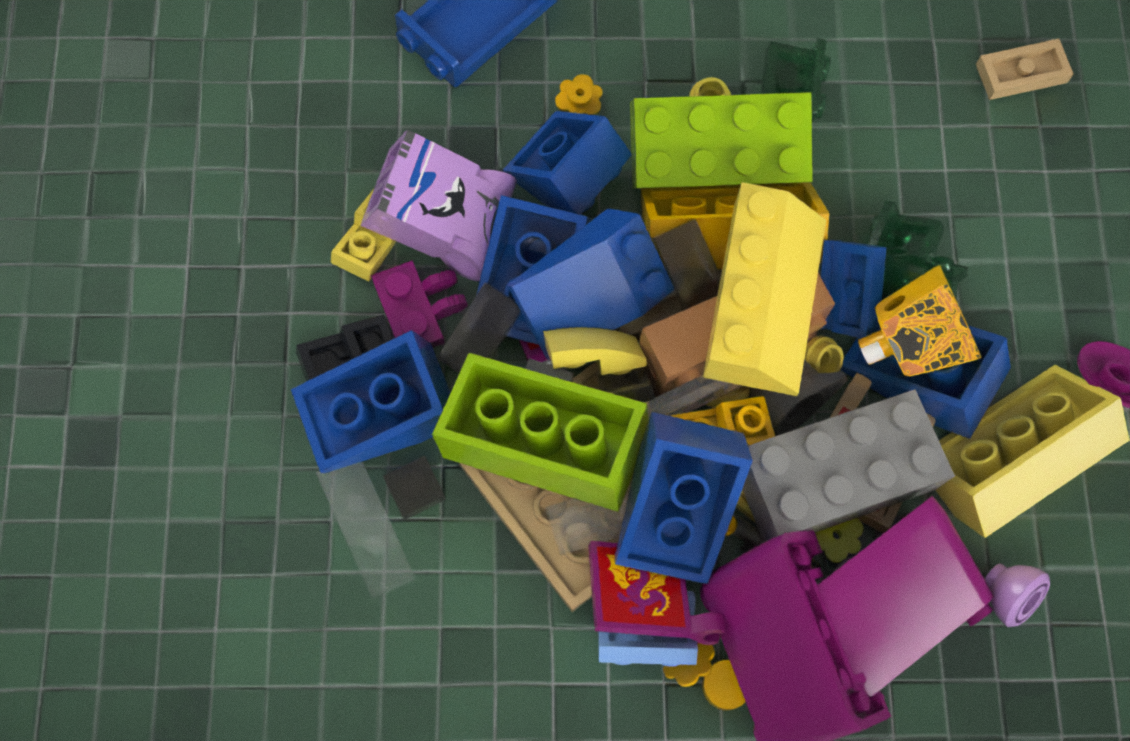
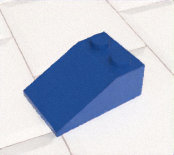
M501 195L469 327L538 344L507 285L591 222L592 219L587 216Z
M609 208L507 285L543 354L548 360L550 358L545 346L543 331L575 327L614 330L643 316L675 290L640 214Z
M968 325L981 355V358L909 377L903 374L894 355L868 365L858 343V340L861 338L857 337L844 357L841 371L851 377H854L857 373L871 380L872 384L869 388L887 399L916 389L926 413L936 420L934 426L970 439L1011 369L1006 337Z
M413 330L291 389L321 473H328L422 443L432 438V433L450 395V390L431 343Z
M651 412L636 459L615 554L616 565L708 584L753 461L744 433Z

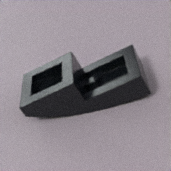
M383 314L343 325L338 334L298 344L296 346V355L307 382L392 340L393 336Z

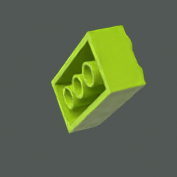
M811 92L634 98L630 102L632 189L741 185L742 182L753 185L813 182Z
M468 353L432 435L442 457L619 512L634 473L638 451L649 421L647 403Z

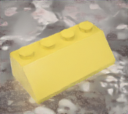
M741 183L733 208L703 378L793 396L799 394L826 219L789 191Z
M1053 365L989 407L970 439L951 432L939 440L955 477L936 489V492L957 519L986 538L1129 441L1121 398L1099 386L1089 385L1085 379L1057 365Z

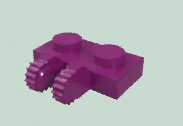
M409 261L371 275L394 338L413 330L430 342L433 348L445 344L437 321L454 313L461 312L468 305L463 294H455L448 298H443L432 306L429 303L428 296L447 290L457 283L458 279L454 270L441 271L440 273L428 276L421 282L413 261Z

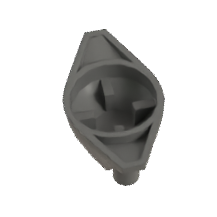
M804 359L800 389L797 396L751 387L749 398L764 396L774 434L778 436L796 430L848 381L847 375L840 371L818 373Z

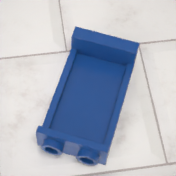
M428 0L410 16L402 9L395 14L398 31L396 37L409 53L415 51L425 60L427 68L437 79L442 80L444 78L456 88L558 0Z

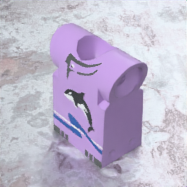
M407 129L388 151L360 226L431 257H440L451 270H454L460 276L469 280L480 281L501 195L512 197L517 180L512 175L501 171L480 170L478 164Z

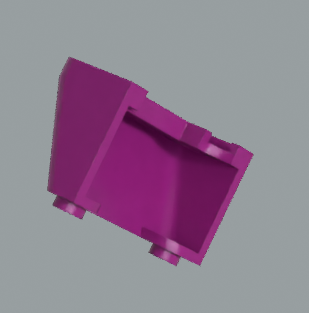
M933 496L817 585L854 675L861 672L865 675L867 682L860 684V687L869 696L882 693L880 690L965 621L972 627L993 611L992 607L988 604L994 598L993 592L946 511Z
M814 530L786 532L760 544L713 570L708 584L702 583L703 586L700 588V597L705 608L709 612L722 613L725 617L727 630L725 633L720 634V637L755 724L753 731L756 741H833L865 730L891 718L882 693L869 696L860 687V684L867 682L863 672L854 675L815 580L822 578L823 574L820 568L812 569L811 561L814 556L823 553Z

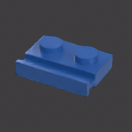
M824 240L821 279L835 305L826 318V325L820 328L821 330L828 329L831 332L863 338L879 331L875 306L882 301L887 247L842 242L841 240Z

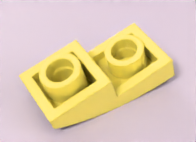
M373 190L355 211L352 227L331 252L332 264L368 282L371 280V275L377 272L396 241L360 226Z
M583 327L543 331L545 346L554 369L561 367L578 368L586 362L596 361L601 375H622L631 372L633 369L647 366L646 357L636 337L609 329Z

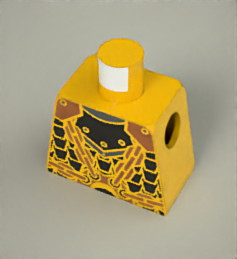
M940 265L880 301L875 306V310L882 330L858 340L868 365L894 355L903 374L909 377L981 358L974 337Z

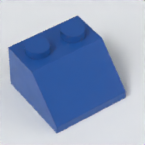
M555 111L502 171L515 177L519 186L546 206L580 215L594 204L595 197L607 183L614 180L621 173L622 166L632 156V153L606 116Z

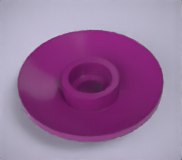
M1103 341L1086 344L1077 356V365L1083 378L1089 385L1099 386L1120 397L1122 406L1130 408V350L1120 345Z

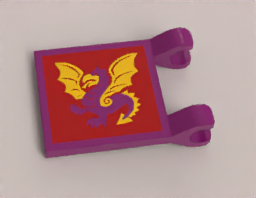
M590 541L588 551L595 631L690 638L704 645H715L719 642V633L723 634L727 630L724 615L718 612H709L690 616L686 579L616 565L615 554L618 543Z

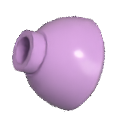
M999 563L991 569L985 578L994 594V598L990 601L992 608L999 620L1007 627H1015L1025 622L1042 603L1050 587V579L1047 573L1038 568L1025 565L1007 568Z

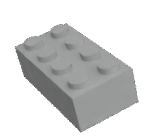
M916 389L748 445L753 461L742 490L763 542H766L786 532L814 530L816 533L879 509L935 491L955 477Z

